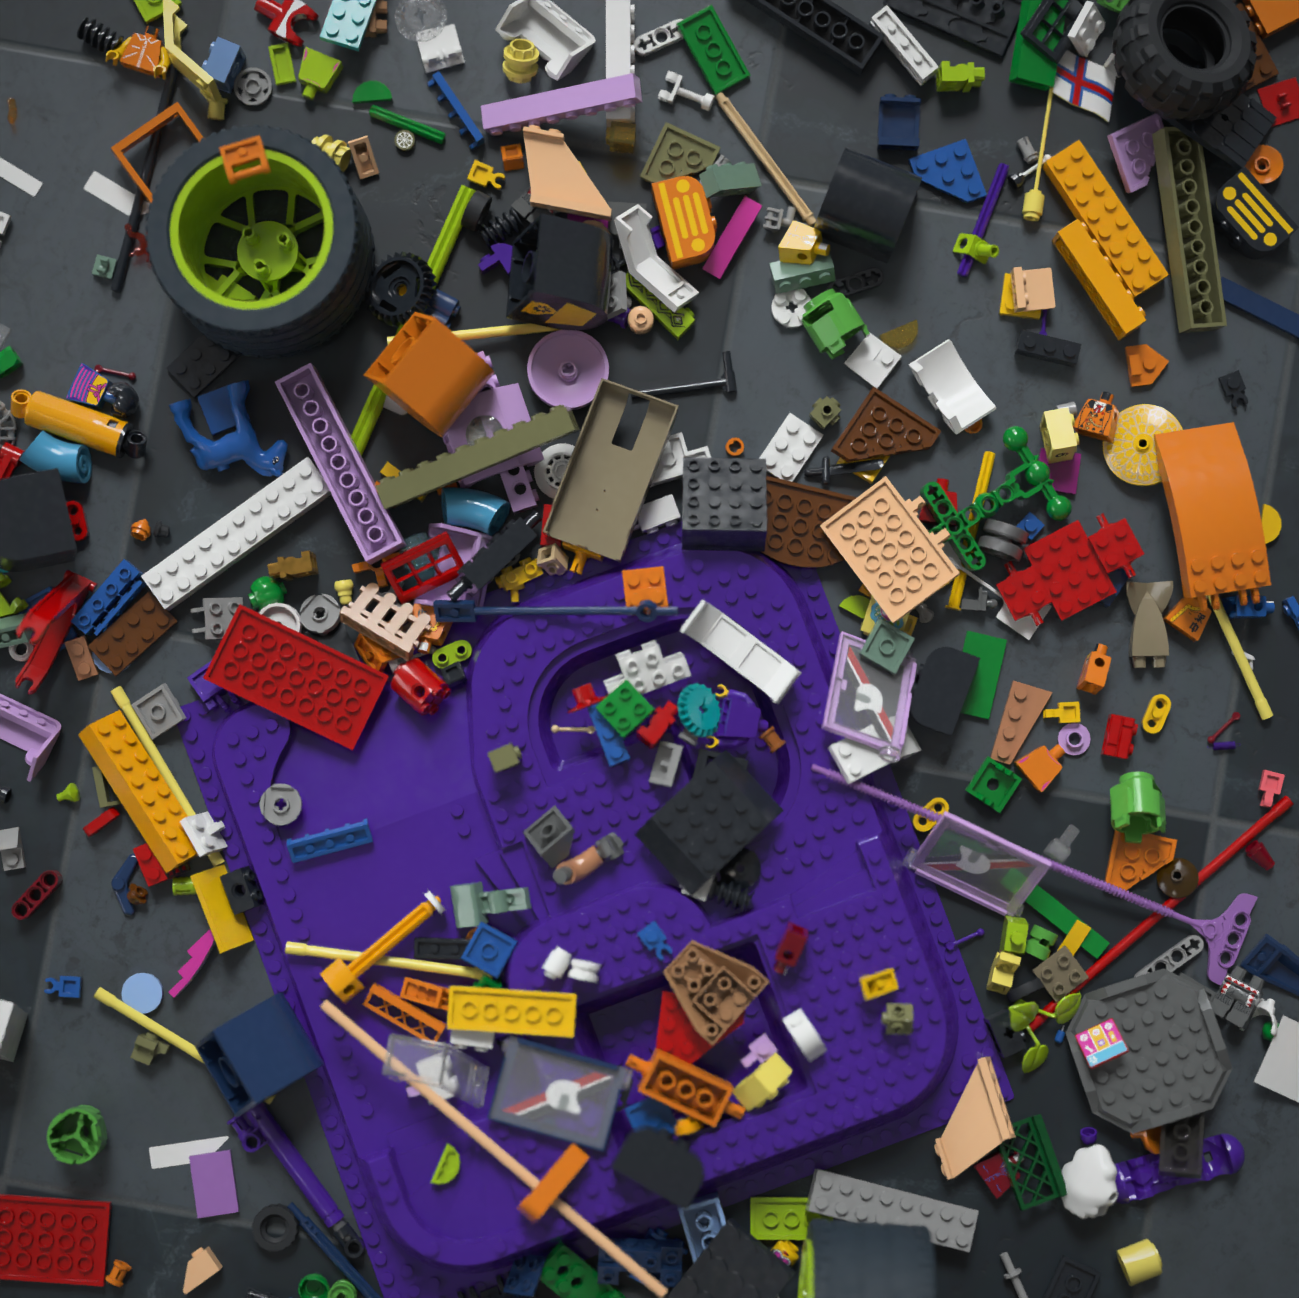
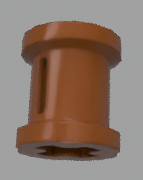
M773 726L759 737L771 749V754L786 743L785 740H781Z

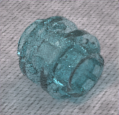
M425 532L403 538L407 546L399 549L398 552L401 554L432 538H428ZM437 552L431 553L433 558L436 560V558H438ZM427 554L411 561L415 570L431 563ZM407 563L404 564V565H403L404 568H405V569H409V571H410V573H411V570H410L408 564H407ZM432 566V567H430V568H428V569H426V570H423V571H421V572L430 570V569H432V568H434V567Z

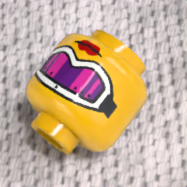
M789 1240L778 1241L770 1250L790 1268L799 1259V1249Z

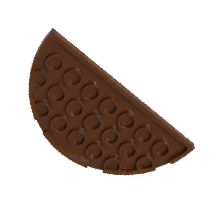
M766 476L767 534L765 551L760 552L777 562L799 568H820L844 561V557L820 525L857 497Z

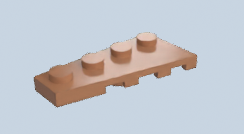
M1012 681L990 758L1007 765L1011 764L1053 692Z

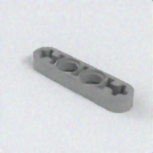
M1197 935L1187 936L1138 971L1134 977L1149 973L1148 969L1154 972L1155 965L1159 962L1165 964L1166 970L1173 972L1203 949V940ZM1191 939L1194 941L1198 940L1196 944L1198 948L1188 949L1187 952L1190 954L1187 956L1186 951L1181 946L1183 945L1184 948H1187L1191 944ZM1175 950H1179L1182 953V959L1179 962H1174L1171 958Z

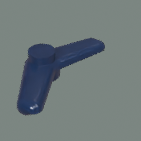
M135 854L128 856L111 882L116 897L126 915H133L135 913L133 904L127 898V893L129 892L128 881L138 863Z

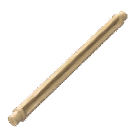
M722 92L717 94L715 98L719 102L718 105L764 164L767 171L801 215L803 221H806L810 227L814 225L816 219L813 216V212L810 211L802 198H800L791 183L729 101V98H726Z

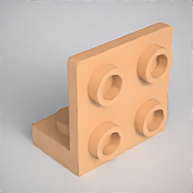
M1014 267L1010 275L1015 312L1055 308L1051 268L1022 270V267Z

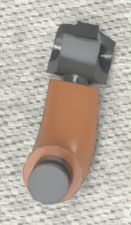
M611 832L595 842L597 848L593 845L578 856L560 863L553 873L554 880L559 884L566 885L581 881L604 863V859L606 862H610L624 853L622 847L624 843L620 837Z

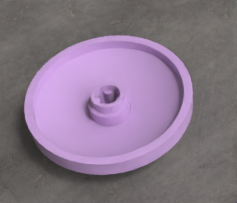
M559 330L543 337L533 348L527 365L528 379L536 396L545 404L551 407L561 404L571 407V410H576L592 403L601 378L608 380L609 363L602 346L590 335L577 330Z

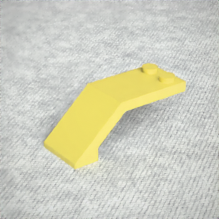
M163 0L165 48L173 66L195 84L207 100L211 98L217 103L222 97L214 78L181 51V33L188 26L176 16L180 7L172 0Z

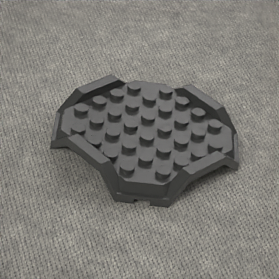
M1166 969L1150 972L1086 993L1066 1031V1036L1092 1112L1131 1133L1144 1131L1213 1109L1233 1069L1205 989ZM1113 1018L1129 1052L1091 1069L1075 1035Z

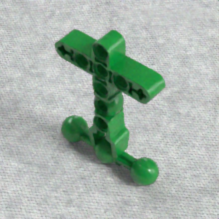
M1009 427L1003 434V443L1008 450L1017 452L1024 464L1006 474V481L995 490L979 494L974 503L957 513L942 487L936 482H929L920 490V496L926 502V507L938 524L928 532L939 533L946 528L951 537L944 541L943 544L947 541L950 543L963 566L968 571L974 572L982 569L986 563L984 554L968 528L983 518L995 516L999 508L1004 506V504L1015 499L1023 501L1041 490L1048 501L1046 511L1049 517L1056 521H1062L1067 519L1072 511L1070 500L1062 495H1058L1051 485L1054 480L1049 479V467L1044 462L1038 461L1039 455L1033 456L1027 446L1028 435L1022 427ZM1024 469L1026 481L1035 486L1026 493L1020 490L1018 483H1015V475ZM930 489H933V490H934V493L931 494V495H928L927 492H928ZM1000 490L1007 492L1006 500L1000 497ZM937 498H940L939 501L933 504L932 501L936 500ZM984 500L990 503V510L983 508L982 503ZM939 504L945 506V514L938 512L937 507ZM966 511L973 513V521L966 519ZM949 522L956 524V532H952L949 529ZM961 539L967 541V549L960 547L959 542ZM971 550L973 551V553H970V555H965V553L970 552ZM977 558L978 562L972 565L971 561Z

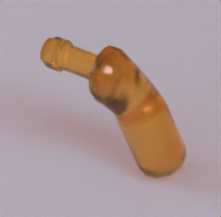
M8 98L9 112L7 120L13 124L16 120L17 106L14 98Z

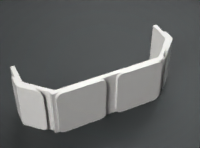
M705 600L699 603L680 629L682 633H686L762 689L775 703L779 704L801 674L788 661Z

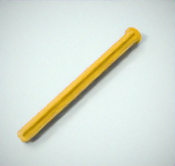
M986 451L984 453L972 503H974L979 494L987 493L995 459V453ZM970 512L968 520L973 521L974 515ZM980 521L968 528L974 540L976 539ZM963 540V545L968 547L967 541ZM971 550L970 552L965 553V555H970V553H972L973 551ZM957 569L960 575L954 579L949 603L945 605V608L961 611L959 606L967 574Z

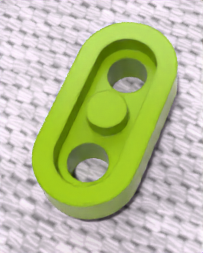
M458 640L448 644L433 653V663L442 669L457 661H465L472 655V647L465 640ZM460 646L465 647V652L463 654L458 653V648ZM441 654L446 655V660L444 662L439 661V656Z

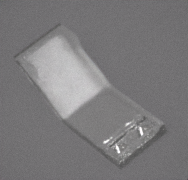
M390 1034L382 1074L396 1082L405 1080L440 1087L478 1108L484 1105L490 1067L449 1044Z

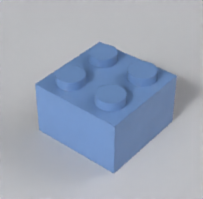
M217 37L216 42L213 41L210 46L208 60L203 62L201 68L214 78L218 89L231 94L235 79L241 71L246 56L240 45Z

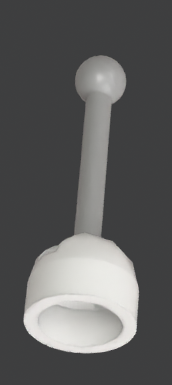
M431 646L430 654H433L436 651L435 646ZM417 653L413 655L411 659L418 658L426 654ZM402 658L390 661L389 665L392 673L394 674L398 665L408 661Z

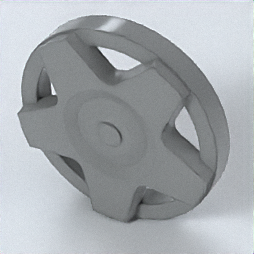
M247 68L237 75L234 82V91L242 103L249 106H258L265 103L270 97L272 82L268 74L263 70ZM249 73L248 78H241L243 75ZM258 73L264 75L266 79H260ZM238 87L243 90L241 96L239 95ZM252 98L256 100L255 102H250Z

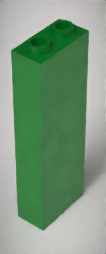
M1022 0L1009 82L1046 91L1054 87L1057 64L1049 60L1020 34L1042 0ZM1056 0L1055 2L1064 8L1068 0ZM1052 5L1044 19L1053 25L1061 12ZM1063 15V17L1055 27L1062 34L1065 22V15ZM1041 22L1033 35L1042 41L1050 28ZM1052 32L1045 45L1053 51L1061 38Z

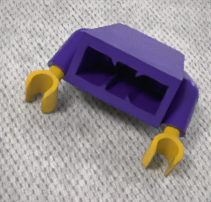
M724 685L717 686L718 689L724 690V693L721 695L715 693L718 699H723L717 730V737L720 738L716 739L714 736L706 737V739H714V744L712 746L707 745L706 747L713 749L719 745L720 748H736L746 744L749 738H755L757 731L763 733L767 731L768 721L760 719V708L755 707V702L746 693L732 689L728 691Z

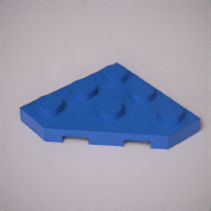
M966 139L908 160L913 174L922 177V183L931 185L943 193L955 196L965 203H970L987 196Z

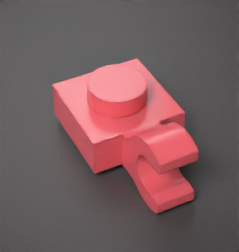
M1263 770L1258 789L1264 791L1260 806L1267 808L1272 806L1274 794L1280 795L1284 774Z

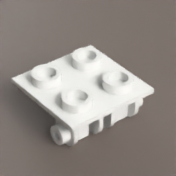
M454 24L415 34L426 73L465 63Z

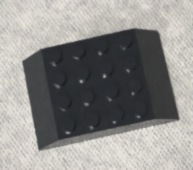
M726 749L662 806L634 835L683 888L693 896L784 810Z

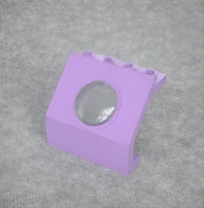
M519 384L496 387L477 394L443 436L448 452L453 454L456 452L455 448L465 444L472 446L475 444L474 440L484 436L491 438L494 436L493 432L500 429H513L512 424L519 421H531ZM538 447L457 482L460 488H469L483 479L516 467L534 466L544 460L541 448Z

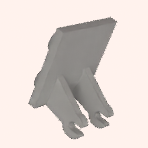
M203 598V607L192 608L191 613L204 612L205 627L192 629V633H205V639H222L239 604L243 605V598Z

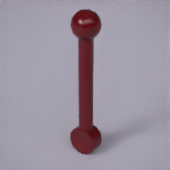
M96 365L94 368L97 373H111L128 377L130 380L136 378L134 372H120L103 368L101 365Z
M1232 713V718H1230L1213 736H1209L1207 738L1208 743L1213 744L1215 742V739L1234 720L1240 719V713Z

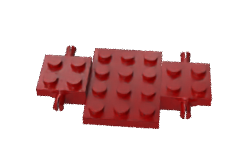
M1104 513L1100 514V516L1098 515L1096 518L1102 528L1087 537L1079 520L1023 548L1032 565L1031 567L1023 571H1016L1012 561L1008 562L1009 565L1007 563L1004 564L1009 576L1006 580L996 584L1014 620L1017 621L1023 617L1031 616L1036 626L1044 623L1039 611L1052 603L1060 620L1063 621L1117 593L1108 576L1109 573L1123 568L1128 579L1136 576L1131 564L1135 559L1143 556L1144 552L1126 518L1109 524Z

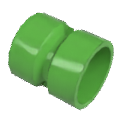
M1034 924L1029 934L1031 939L1026 940L1025 952L1045 961L1051 953L1049 948L1054 946L1058 935Z
M341 1279L333 1284L328 1293V1298H356L358 1290L348 1279Z

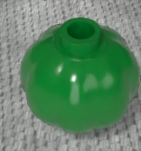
M263 576L252 583L250 587L251 593L247 595L253 609L258 608L261 611V609L269 604H283L284 594H287L283 582L278 583L272 577Z

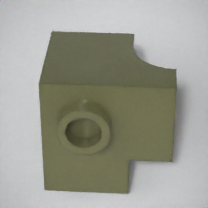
M147 1031L146 1034L142 1033L137 1036L130 1058L151 1065L158 1054L168 1053L172 1044L158 1039V1035Z

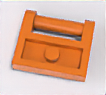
M260 135L219 148L230 185L261 173H265V175L271 173ZM257 160L261 161V165L235 173L233 171L234 167Z

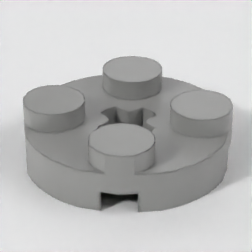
M328 594L310 596L301 605V623L313 634L327 635L340 622V606ZM325 610V615L322 618H317V611L322 612Z
M275 784L268 788L261 796L260 810L270 823L287 825L295 821L301 813L302 798L298 790L292 786ZM280 798H283V801L287 803V806L283 807L282 811L276 806V802H279Z

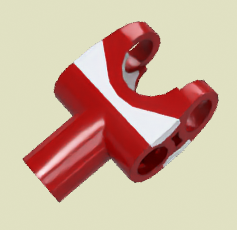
M257 0L254 8L255 11L272 20L267 29L272 35L298 47H302L304 40L293 31L294 24L301 19L317 21L319 15L300 0H284L282 5L274 0Z

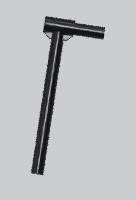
M730 351L722 352L725 372H723L721 379L637 391L650 396L722 387L726 393L736 392L735 371L732 368ZM631 394L632 399L641 398Z

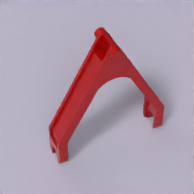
M70 570L65 572L64 580L28 612L17 629V639H20L26 630H32L35 633L30 640V644L32 646L35 645L15 680L17 689L23 681H31L33 685L28 690L30 695L38 690L48 675L73 625L70 621L81 609L89 591L94 592L98 585Z

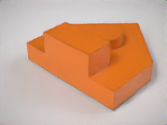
M1147 344L1125 347L1131 388L1151 385L1169 362Z

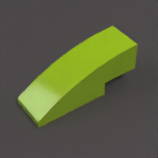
M206 273L207 280L213 291H216L228 278L222 274L217 281ZM235 282L223 295L226 298L240 301H257L259 299Z

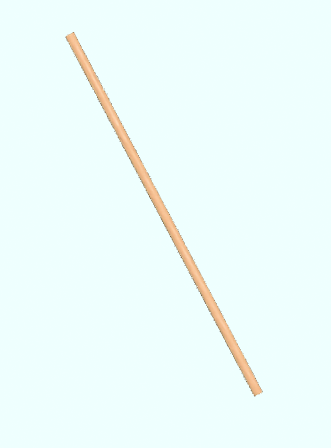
M328 1000L321 1005L320 1008L534 1190L540 1182L536 1177ZM558 1196L551 1203L555 1209L657 1296L662 1298L665 1295L667 1289L563 1200Z

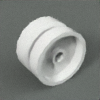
M273 603L267 605L259 612L276 622L280 621L282 625L302 633L303 624L300 620V614L290 605Z

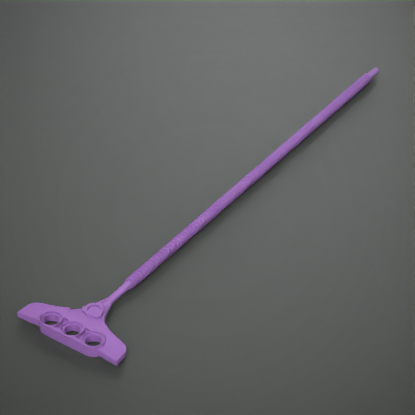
M815 764L811 767V770L825 775L827 779L830 777V780L834 779L835 782L836 780L838 783L842 782V785L845 783V786L849 785L850 788H857V791H864V794L868 793L869 796H876V799H883L884 802H891V805H898L903 810L906 808V811L910 810L911 813H917L918 816H925V819H933V822L936 821L937 823L942 814L938 815L937 812L935 814L934 811L930 812V809H923L922 806H915V803H908L903 798L900 800V797L896 798L895 795H889L888 792H881V789L877 790V788L873 789V786H866V783L862 784L861 781L858 782L856 780L847 784L842 773L839 775V772L835 773L831 769L827 770ZM950 823L948 825V828L951 827L952 830H954L955 828V831L959 830L960 833L963 832V834L966 833L967 836H974V839L978 838V840H981V838L967 831H964ZM1048 859L1051 862L1050 870L1053 868V871L1056 870L1060 874L1064 873L1065 876H1071L1075 880L1079 879L1080 882L1082 881L1087 885H1094V888L1097 887V889L1102 891L1105 890L1106 893L1109 891V894L1112 893L1116 897L1120 896L1121 899H1127L1128 902L1131 900V903L1138 904L1139 906L1142 905L1143 908L1146 907L1150 911H1157L1158 914L1160 913L1165 917H1172L1190 924L1205 938L1208 945L1207 977L1210 981L1221 986L1225 980L1228 968L1236 961L1250 926L1251 918L1249 914L1258 897L1241 893L1221 916L1213 920L1191 919L1174 912L1172 909L1170 910L1169 907L1166 908L1162 904H1155L1154 901L1151 902L1147 898H1140V895L1137 896L1132 892L1129 893V891L1125 892V889L1122 890L1118 886L1114 887L1113 884H1107V882L1103 883V880L1099 881L1098 878H1092L1091 875L1088 877V874L1084 875L1081 871L1077 872L1076 869L1073 870L1069 866H1062L1061 863L1058 864V862ZM1239 914H1243L1245 917V922L1242 925H1237L1235 921ZM1231 933H1235L1238 939L1235 944L1231 945L1228 942V936ZM1227 952L1230 955V960L1223 964L1220 957L1223 953Z

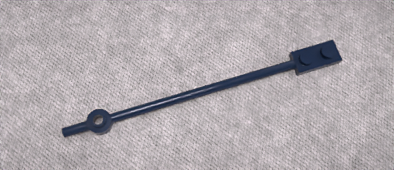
M435 600L433 603L436 622H476L477 615H637L640 620L651 622L657 615L679 614L678 607H658L651 600L641 601L638 607H476L475 600H457L456 602L452 600Z

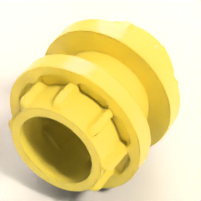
M527 39L512 40L510 45L504 48L503 72L512 82L527 83L538 73V64L536 62L539 60V51Z
M326 134L321 137L317 136L312 140V143L317 144L322 151L324 150L328 153L342 172L347 169L351 160V151L344 141L336 140L334 142L333 138Z

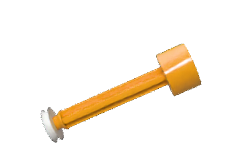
M428 889V892L424 893V895L429 900L421 902L417 908L347 966L339 957L320 973L329 987L345 1004L365 988L358 979L359 976L430 916H433V912L436 909L441 915L443 911H446L440 904L441 899L438 896L434 897Z

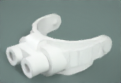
M1261 998L1252 1018L1258 1015L1270 1016L1273 1023L1271 1034L1276 1035L1278 1024L1274 1015L1275 1000L1267 999V1001H1264Z

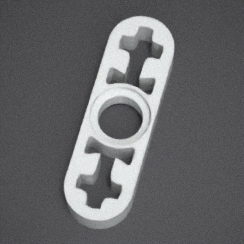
M683 19L674 20L637 37L634 43L635 52L640 56H646L682 40L683 37L679 31L674 32V38H671L668 29H671V32L675 31L676 24ZM658 33H665L667 40L660 43L655 37ZM649 37H652L653 43L655 45L654 47L652 46V43H650L646 46V50H643V48H638L640 46V42L643 41L644 44H647L650 42Z

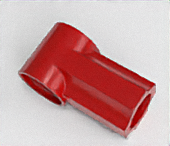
M8 442L0 450V480L12 477L16 467L21 465L22 462L19 459L25 452Z

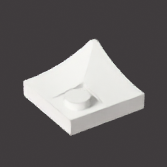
M870 333L844 364L870 385L878 389L902 356Z

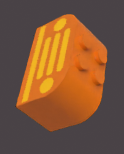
M679 176L652 183V196L671 268L674 270L707 260L714 249L717 223L715 216L710 215L712 213L711 200L706 198L700 182L693 177Z

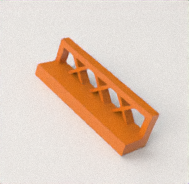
M376 982L372 985L362 1005L430 1045H436L447 1026L446 1023ZM373 994L382 998L384 1005L375 1007L370 1004L369 1001ZM394 1005L399 1008L402 1016L392 1017L389 1015L388 1006ZM384 1007H385L386 1013H385L384 1011L380 1010V1008H384ZM413 1016L418 1019L420 1026L409 1027L405 1017ZM403 1018V1022H404V1023H402L401 1021H399V1020H397V1019ZM430 1026L438 1031L433 1040L425 1036L424 1027Z

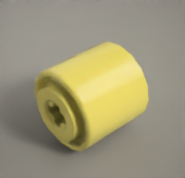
M1148 1239L1116 1250L1118 1261L1130 1286L1162 1274L1161 1267L1163 1265L1154 1244H1151Z

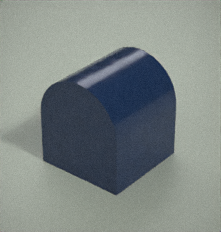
M283 992L266 999L212 1030L195 1045L196 1050L236 1118L324 1065L323 1060Z

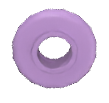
M1078 723L1065 725L1058 736L1059 745L1070 755H1079L1085 752L1091 740L1087 728ZM1077 733L1080 736V742L1077 745H1072L1069 742L1070 734Z

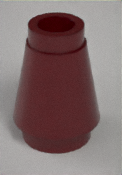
M1254 840L1246 847L1247 857L1266 871L1274 866L1275 862L1262 842Z

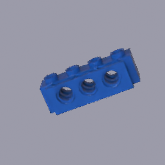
M123 559L70 622L86 635L91 636L94 633L96 636L102 634L121 616L147 584L139 580L143 573L128 560Z

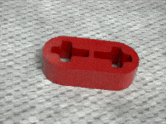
M113 806L86 825L83 831L89 838L117 819L120 813Z

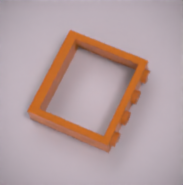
M178 101L111 147L112 153L150 204L153 200L151 191L123 154L177 116H180L197 141L200 142V139L203 138L202 134Z

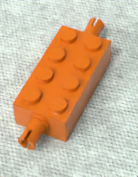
M657 1048L650 1061L648 1060L647 1062L633 1054L629 1055V1060L626 1061L625 1066L642 1073V1077L637 1085L639 1092L713 1127L716 1126L723 1112L738 1120L742 1118L741 1114L744 1113L745 1107L729 1101L733 1091L731 1083Z

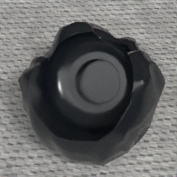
M126 382L112 384L108 388V392L117 397L111 407V413L116 417L128 418L136 412L139 396L134 388Z

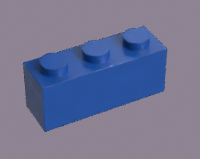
M598 704L587 707V711L609 767L613 768L630 761L621 735L597 710L596 706Z

